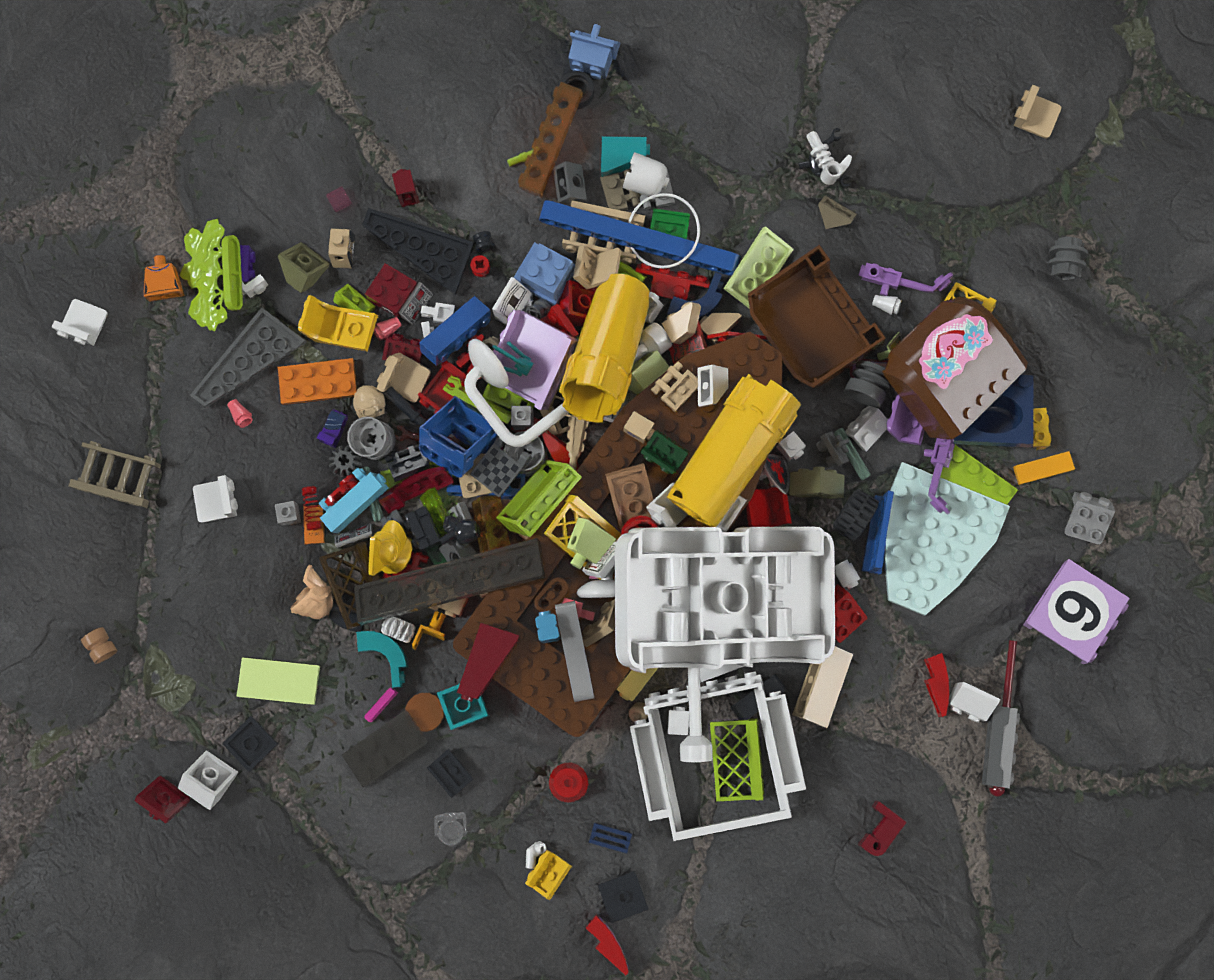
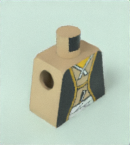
M330 230L328 253L333 268L352 269L355 234L350 230Z

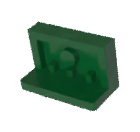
M659 430L654 432L647 445L641 451L647 461L655 462L667 474H675L690 452Z

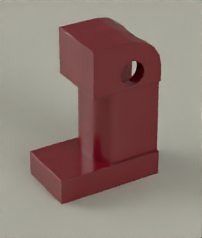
M875 801L872 808L883 815V817L871 834L866 833L858 846L871 855L881 856L886 852L907 822L881 802ZM877 842L878 846L874 849L873 844Z

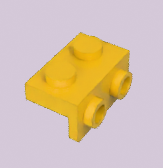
M1046 408L1033 409V447H1036L1037 450H1045L1051 444V434L1048 429L1049 416Z
M546 850L539 857L535 869L528 874L525 884L536 890L546 899L551 900L572 866L555 853Z

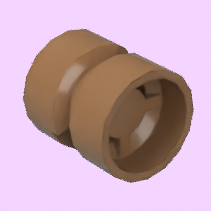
M103 627L91 631L81 639L83 646L87 650H91L89 655L94 664L109 659L118 651L112 641H107L109 637Z

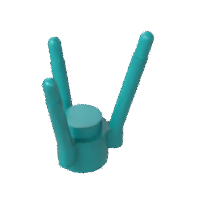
M509 341L507 345L520 356L519 359L496 345L492 346L493 349L516 362L514 367L517 370L503 366L506 372L514 373L520 377L522 374L528 375L534 364L530 361L531 358L523 354Z

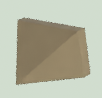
M824 196L818 204L826 229L851 224L857 215L827 196Z

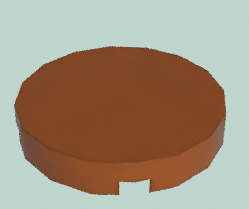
M419 693L408 701L405 708V717L413 729L420 732H429L441 724L444 718V711L437 696L431 693Z

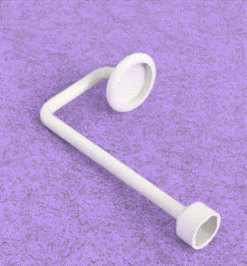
M653 322L642 331L634 363L647 353L657 350L661 355L672 347L669 336L658 323ZM472 339L469 342V357L474 368L466 375L464 381L465 391L496 434L507 445L522 447L529 444L569 413L562 406V403L523 434L516 436L510 433L476 388V382L480 377L492 386L501 389L506 388L509 383L508 375L500 360L485 343L478 339Z
M615 566L604 579L591 581L581 586L577 591V595L581 598L615 597V579H613ZM688 668L690 735L680 744V761H712V743L702 735L700 668Z

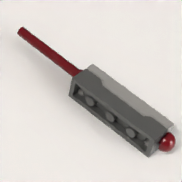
M1009 640L1002 707L996 706L988 718L982 785L993 786L989 790L996 797L1002 796L1005 788H1010V784L1012 785L1014 781L1012 765L1015 764L1016 754L1013 751L1014 745L1018 741V734L1015 731L1016 725L1019 724L1020 714L1017 713L1018 709L1011 708L1010 704L1017 641Z

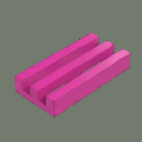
M389 688L366 713L364 718L368 722H373L398 692L394 688Z

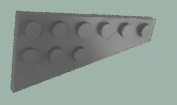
M261 308L190 396L207 408L307 342Z

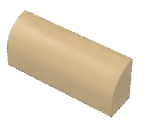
M835 646L832 654L825 658L822 663H810L792 714L793 716L828 728L853 656L852 653Z

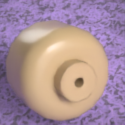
M637 702L630 708L629 717L633 722L643 719L647 720L648 715H645L644 712L645 703Z

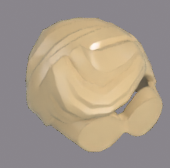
M369 385L359 387L353 398V406L359 418H375L385 414V397L376 387Z

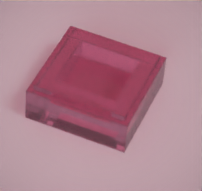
M342 186L326 194L335 212L352 204Z

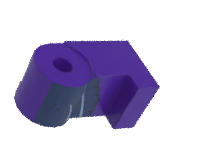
M333 409L322 431L319 432L317 439L324 444L336 448L345 429L348 415Z

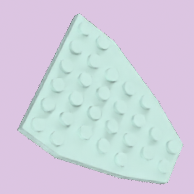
M902 462L890 490L894 492L884 555L888 601L921 615H926L961 584L995 544L1010 506L940 478L935 497L938 498L940 496L947 503L945 507L950 511L948 515L945 512L940 514L930 504L932 500L928 496L933 474Z

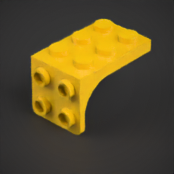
M309 295L304 303V310L298 323V330L318 343L368 352L378 315L333 306Z

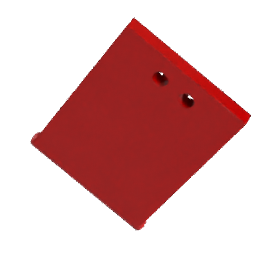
M727 331L707 335V339L723 342L745 333ZM756 335L762 340H767L763 335Z

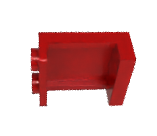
M447 360L441 363L442 368L423 392L417 394L420 399L419 403L427 409L430 406L435 410L434 414L454 397L443 390L446 384L455 387L453 383L447 381L451 375L460 378L462 386H465L466 374Z

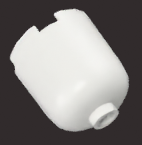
M634 152L630 162V169L632 171L631 173L627 172L623 188L646 196L659 194L662 188L666 189L670 178L666 177L667 169L665 165Z

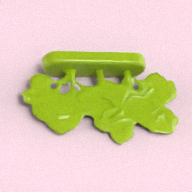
M218 219L208 221L203 233L194 228H191L189 233H186L184 237L185 249L192 259L184 264L179 275L182 279L188 281V285L191 288H198L199 293L192 300L188 314L201 327L207 326L209 331H215L217 325L224 323L227 319L226 309L222 307L223 300L226 307L231 311L240 310L243 305L240 243L234 235L225 236L222 239L225 229L219 224ZM221 256L223 270L220 268V264L218 262V258H220ZM220 275H223V291L217 285V279ZM221 295L218 298L220 301L214 305L213 300L215 297Z

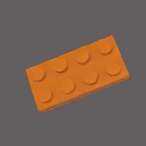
M353 358L278 367L282 405L354 397L357 391Z

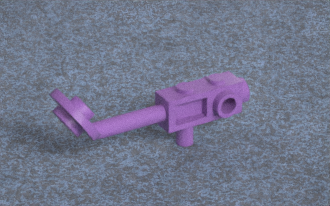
M874 263L862 265L859 276H862L861 280L882 285L880 292L882 296L888 295L889 288L897 290L898 285L928 293H934L937 290L941 292L951 283L950 279L953 277L951 272L945 276L942 274L934 281V286H929L901 278L902 272L895 271L892 268L880 267Z
M937 438L934 450H924V456L932 457L931 463L935 466L928 493L932 500L930 504L940 514L945 512L947 515L950 513L945 507L947 503L940 496L936 498L935 495L943 467L949 468L955 446L953 439Z

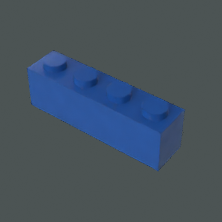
M475 296L472 297L419 342L421 353L436 366L440 362L446 361L453 351L459 350L467 339H471L481 327L489 324L491 320L490 309Z

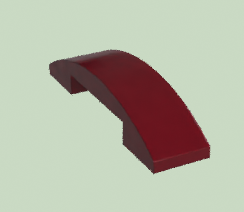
M444 467L427 469L399 482L380 496L378 501L389 514L395 509L398 510L404 507L405 501L432 488L442 489L454 483V479Z

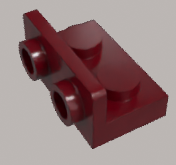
M397 333L388 336L382 360L386 361L389 356L401 353L421 364L423 355L420 351L419 342L421 340L415 338L409 340Z

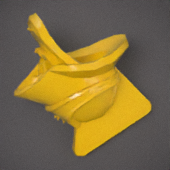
M394 520L388 521L381 531L371 537L369 575L374 576L380 570L386 574L399 573L407 566L412 554V540L406 537L403 527Z

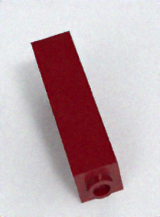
M480 623L457 693L462 694L461 699L472 702L473 698H480L519 642V635Z

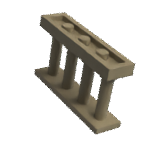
M90 441L89 444L82 443V447L88 449L89 453L81 478L78 477V480L70 479L69 487L148 508L149 501L144 499L143 495L151 467L159 469L161 467L160 464L155 462V458L144 456L143 459L102 448V444ZM97 452L107 454L99 483L97 482L96 485L89 484L90 481L88 479ZM115 457L125 459L117 487L114 490L107 489L108 485L106 484ZM133 462L144 464L136 491L132 495L125 494V486Z

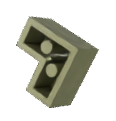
M813 467V470L798 469V472L790 473L789 496L799 498L821 497L825 499L844 498V475L838 474L836 470H825L824 467Z

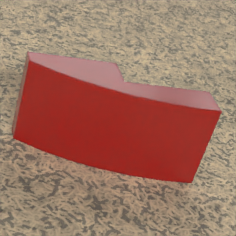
M482 334L473 336L468 341L467 348L472 339H478L483 342L485 340ZM469 352L462 353L456 361L458 368L463 372L471 363Z

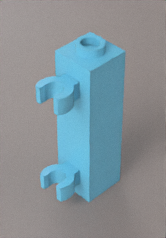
M358 467L352 473L360 482L336 504L328 506L325 503V498L319 502L320 506L326 511L320 519L332 533L339 534L388 489V486L385 484L387 481L380 473L370 472L367 475L362 468Z

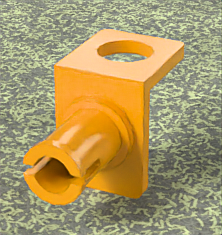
M435 611L429 626L420 625L412 643L414 650H416L423 633L445 641V634L439 630L446 615Z

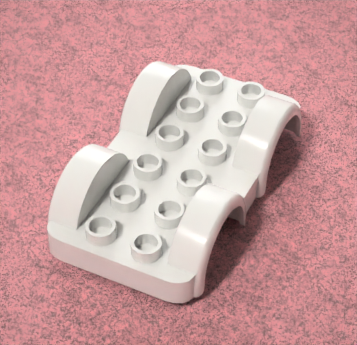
M716 527L633 528L618 538L615 547L616 656L623 666H627L636 672L646 673V669L687 667L720 669L723 664L736 663L746 667H753V663L759 662L820 664L832 654L835 647L834 542L831 536L824 532L822 528L739 527L734 532H722L720 528Z

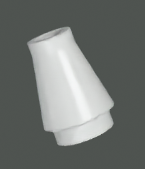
M875 295L872 305L893 315L898 314L902 300L898 299V297Z

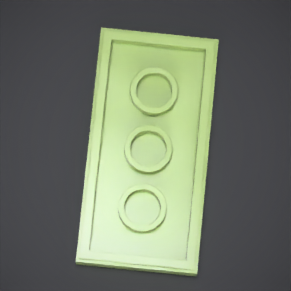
M763 227L723 289L749 308L748 293L779 273L794 249L767 227Z
M242 658L237 697L315 705L320 666Z

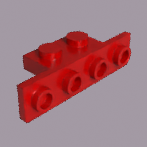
M645 263L638 264L635 272L653 275L650 292L671 299L675 296L687 301L690 284L709 288L711 281L703 275L690 276L685 271H678L677 273L670 271V268H655Z

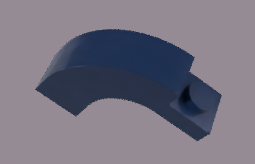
M715 272L707 293L699 300L686 301L673 296L667 316L677 313L681 310V306L687 302L700 304L699 321L704 316L708 317L722 300L723 294L717 293L721 291L724 283L721 281L722 275Z

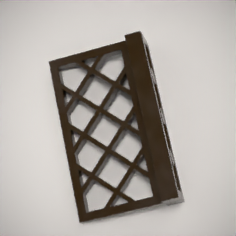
M365 541L319 558L347 630L378 619H384L393 613L378 573L374 576L369 575V551ZM352 552L355 559L353 564L343 560L346 553ZM332 558L338 561L336 569L330 568L326 560ZM341 563L351 568L348 576L338 571ZM353 570L360 572L362 576L360 582L351 578ZM336 575L346 580L343 587L335 584L334 579ZM348 581L358 585L355 594L345 589ZM361 587L369 593L367 600L358 596ZM343 593L353 597L350 606L343 603L341 599ZM356 599L365 603L362 612L353 608ZM367 606L375 608L377 615L372 617L366 614ZM350 611L360 615L358 622L351 624L349 619Z

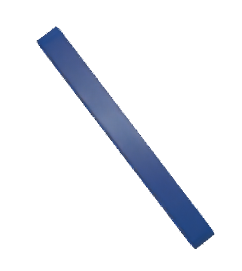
M544 201L539 221L551 226L629 248L632 247L636 250L675 261H680L686 257L695 244L694 241L553 201ZM698 243L694 252L683 263L732 276L739 265L741 256L733 252Z

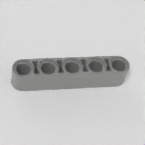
M575 601L557 604L555 609L574 702L594 699Z

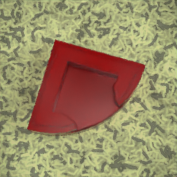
M346 484L340 486L328 496L325 503L328 506L336 504L348 493L349 487Z

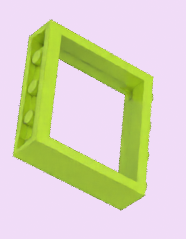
M545 460L496 518L510 531L531 537L582 477L567 463ZM546 465L551 468L547 472L543 470ZM523 520L527 522L525 526L521 525Z

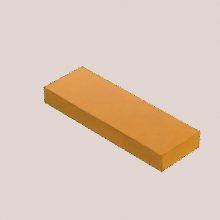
M1068 451L1016 465L1013 469L1018 485L1073 471L1075 467Z

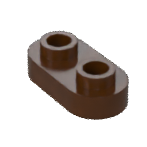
M562 578L552 579L535 598L534 605L539 612L552 611L555 605L567 594V582ZM556 585L562 586V590L560 592L555 591ZM543 600L549 602L547 607L541 606Z

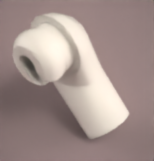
M535 842L527 849L526 868L534 869L536 867V857L546 851V845L543 842Z

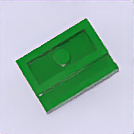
M653 208L650 229L687 239L690 214Z

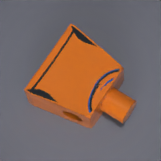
M164 255L154 256L155 266L145 268L144 297L151 302L185 296L176 267L172 263L166 264Z

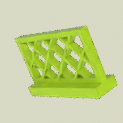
M758 718L710 722L716 802L764 800ZM746 724V733L742 738L732 731L737 725ZM715 726H723L729 731L723 739L715 734ZM730 733L739 740L733 749L724 742ZM741 742L748 748V753L744 757H741L735 751ZM721 743L730 750L724 759L717 754V748ZM731 753L741 760L735 768L725 761ZM742 762L749 767L750 771L745 778L736 771ZM723 763L732 770L726 778L721 776L718 770ZM733 773L742 779L736 788L727 781ZM744 782L751 787V795H743L738 791ZM724 783L734 790L729 796H721L720 788Z

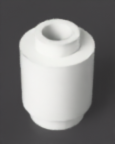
M845 560L835 566V574L843 588L851 589L859 584L857 581L860 580V577L852 563Z

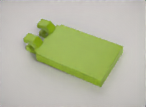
M451 375L447 381L453 383L455 387L446 384L443 390L476 407L468 397L465 386H462L461 379ZM484 398L500 420L508 424L511 419V411Z

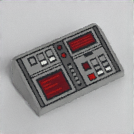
M421 282L417 284L399 311L401 318L410 324L415 323L421 314L422 306H426L433 296L432 292Z
M367 524L336 535L335 546L341 550L371 539L375 535L372 525Z

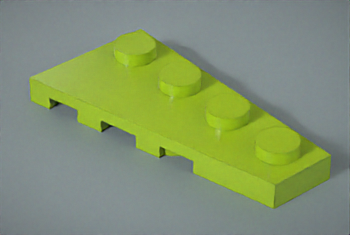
M957 445L954 446L949 468L943 467L940 478L1006 505L1018 491V489Z

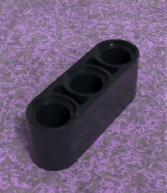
M776 674L763 682L766 698L769 697V693L781 691L782 694L787 690ZM754 690L730 707L739 720H748L759 711Z

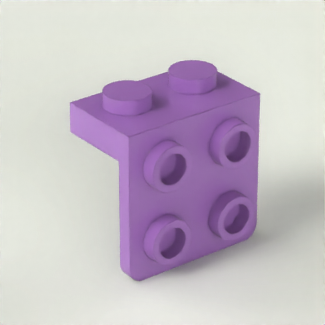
M897 395L896 400L892 403L891 417L887 420V430L899 442L921 446L925 430L901 397Z

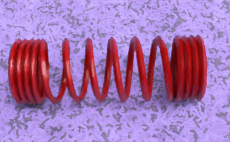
M315 486L301 489L302 496L305 497L303 501L306 502L303 506L307 507L304 511L308 512L305 514V517H308L305 521L308 522L306 528L309 531L322 528L321 521H307L311 518L320 517V515L306 516L310 513L319 512V510L306 511V509L319 507V505H305L311 502H318V500L305 501L307 498L318 496L313 495L317 493V487Z

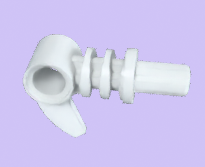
M812 131L807 134V139L813 149L810 154L812 157H817L815 161L819 163L818 167L823 168L820 175L822 182L832 185L846 171L852 156L848 155L840 164L834 161L833 157H829L831 153L827 151L828 145L822 144L817 132Z

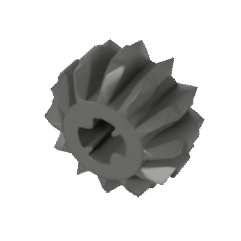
M349 445L345 447V450L342 446H339L338 453L335 450L332 451L335 457H329V460L333 462L329 467L334 469L333 473L335 475L340 473L341 478H344L346 473L348 476L351 475V471H354L356 466L360 467L362 465L358 462L361 456L356 455ZM347 458L349 463H345L346 465L344 466L341 462Z

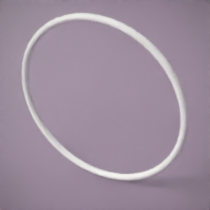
M667 193L655 194L644 199L636 206L628 223L631 224L635 212L646 201L660 196L674 197L684 202L695 216L697 222L695 244L689 254L682 260L663 266L651 264L641 258L634 248L631 247V250L640 261L651 267L671 268L684 262L694 252L700 237V223L694 208L683 198Z

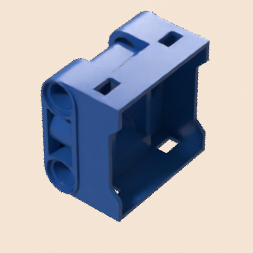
M454 396L419 427V450L427 459L440 467H444L454 476L461 478L473 467L474 460L481 453H487L498 435L481 414L469 408L463 400ZM452 434L465 445L470 446V448L466 450L447 437Z

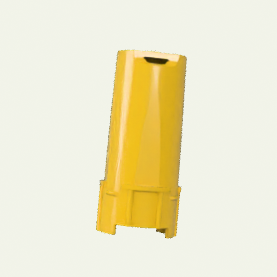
M611 274L608 280L596 289L574 354L567 361L566 371L559 392L562 393L564 398L562 406L570 414L577 417L578 420L601 423L604 420V416L616 415L625 401L632 381L631 370L649 309L650 291L643 282L635 277L625 274Z
M750 374L746 378L742 377L724 402L723 405L725 407L669 492L667 498L697 521L710 527H717L776 443L781 442L797 418V410L801 406L800 402L793 394L770 380L767 386H764L754 380Z

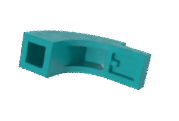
M356 632L358 652L376 651L384 654L391 667L392 688H402V683H405V672L401 671V668L409 667L400 645L392 638L378 632Z

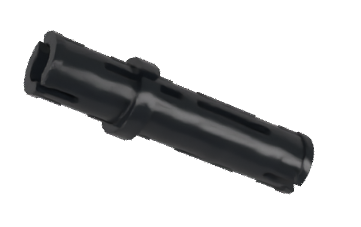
M393 386L385 392L384 396L410 418V422L416 423L420 427L428 420L420 409L417 410Z

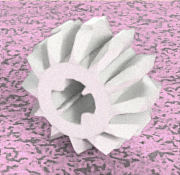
M387 616L385 621H383L381 632L408 643L413 638L416 627L399 618Z

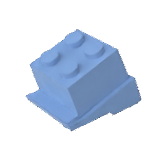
M594 24L591 34L577 30L575 33L570 32L572 45L568 59L571 70L585 72L592 78L600 80L601 78L606 79L612 60H616L620 42L599 37L598 34L601 26Z
M534 242L513 278L532 292L533 295L537 296V298L547 300L552 307L559 303L566 281H574L575 264L570 259L540 243L538 245Z

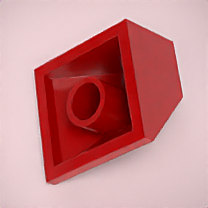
M568 280L558 305L574 327L583 326L598 287L586 289L579 282Z

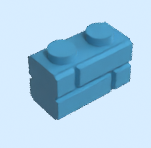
M551 611L540 612L539 616L535 618L539 641L543 644L559 641L561 638L556 615L552 614Z

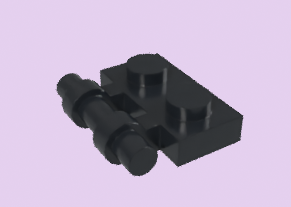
M419 443L407 445V448L400 451H392L390 455L384 457L395 482L431 468L428 459L419 450Z

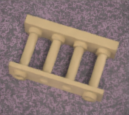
M577 201L571 202V207L627 223L632 214ZM634 214L631 224L644 227L645 216ZM571 231L570 240L563 239L562 241L563 249L570 253H576L579 246L586 245L592 252L599 254L612 250L615 244L607 241L606 248L595 246L597 238L590 236L588 244L577 242L579 233ZM625 246L624 252L621 251L620 261L627 265L631 263L636 264V254H632L631 248Z

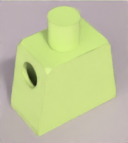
M578 518L567 545L568 549L576 553L570 564L578 569L582 568L585 561L596 564L615 542L616 538L588 519Z

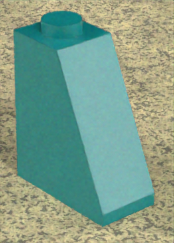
M602 136L601 177L629 169L634 152L643 156L650 155V144H646L647 137Z

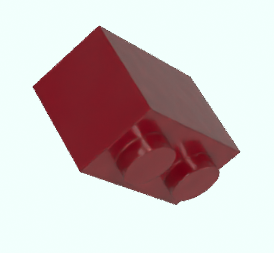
M400 169L393 173L395 190L401 206L406 207L420 203L411 170Z

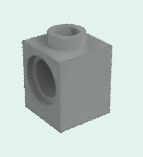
M531 406L511 407V426L514 430H528L534 425V411Z
M295 501L275 504L278 524L287 526L301 523L299 506Z

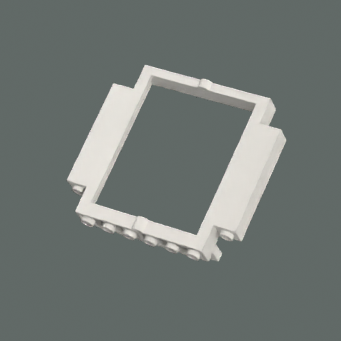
M756 672L744 674L745 678L737 679V676L725 678L726 682L718 683L717 680L708 681L706 686L700 687L701 699L754 688L780 806L778 811L683 829L658 708L689 702L688 686L687 690L680 691L679 688L667 690L668 694L660 695V692L648 694L649 698L644 699L646 705L644 712L645 715H648L649 722L646 723V719L634 721L635 725L630 726L649 821L669 817L673 841L792 818L787 793L806 790L786 694L781 695V691L769 693V697L766 698L762 677L757 675Z

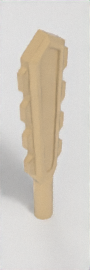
M571 415L568 421V426L571 429L568 430L567 434L570 442L567 443L566 450L569 452V465L576 471L578 458L584 452L585 445L583 441L586 440L587 433L585 429L588 428L589 421L578 420L577 417Z

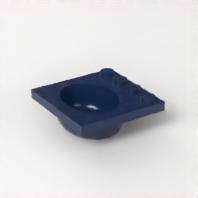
M1020 375L961 435L953 438V444L1033 448V375Z

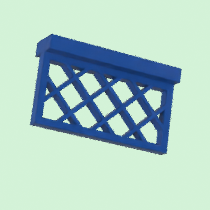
M887 491L883 496H874L879 501V504L869 522L861 571L879 575L882 573L886 536L894 495L893 491Z

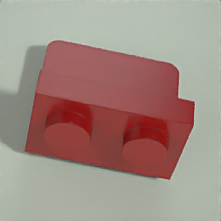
M777 487L755 489L751 500L746 506L747 520L750 527H779L792 524L787 494H784Z

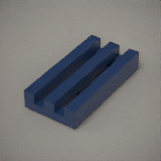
M594 823L589 843L627 853L632 833ZM598 828L619 835L626 836L627 839L623 840L602 833L596 832V829ZM597 836L600 838L625 844V847L622 848L619 846L594 840V837Z

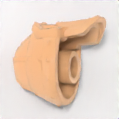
M308 565L303 579L307 587L296 597V602L290 609L292 613L301 616L321 619L329 615L333 607L332 590L314 571L312 565Z

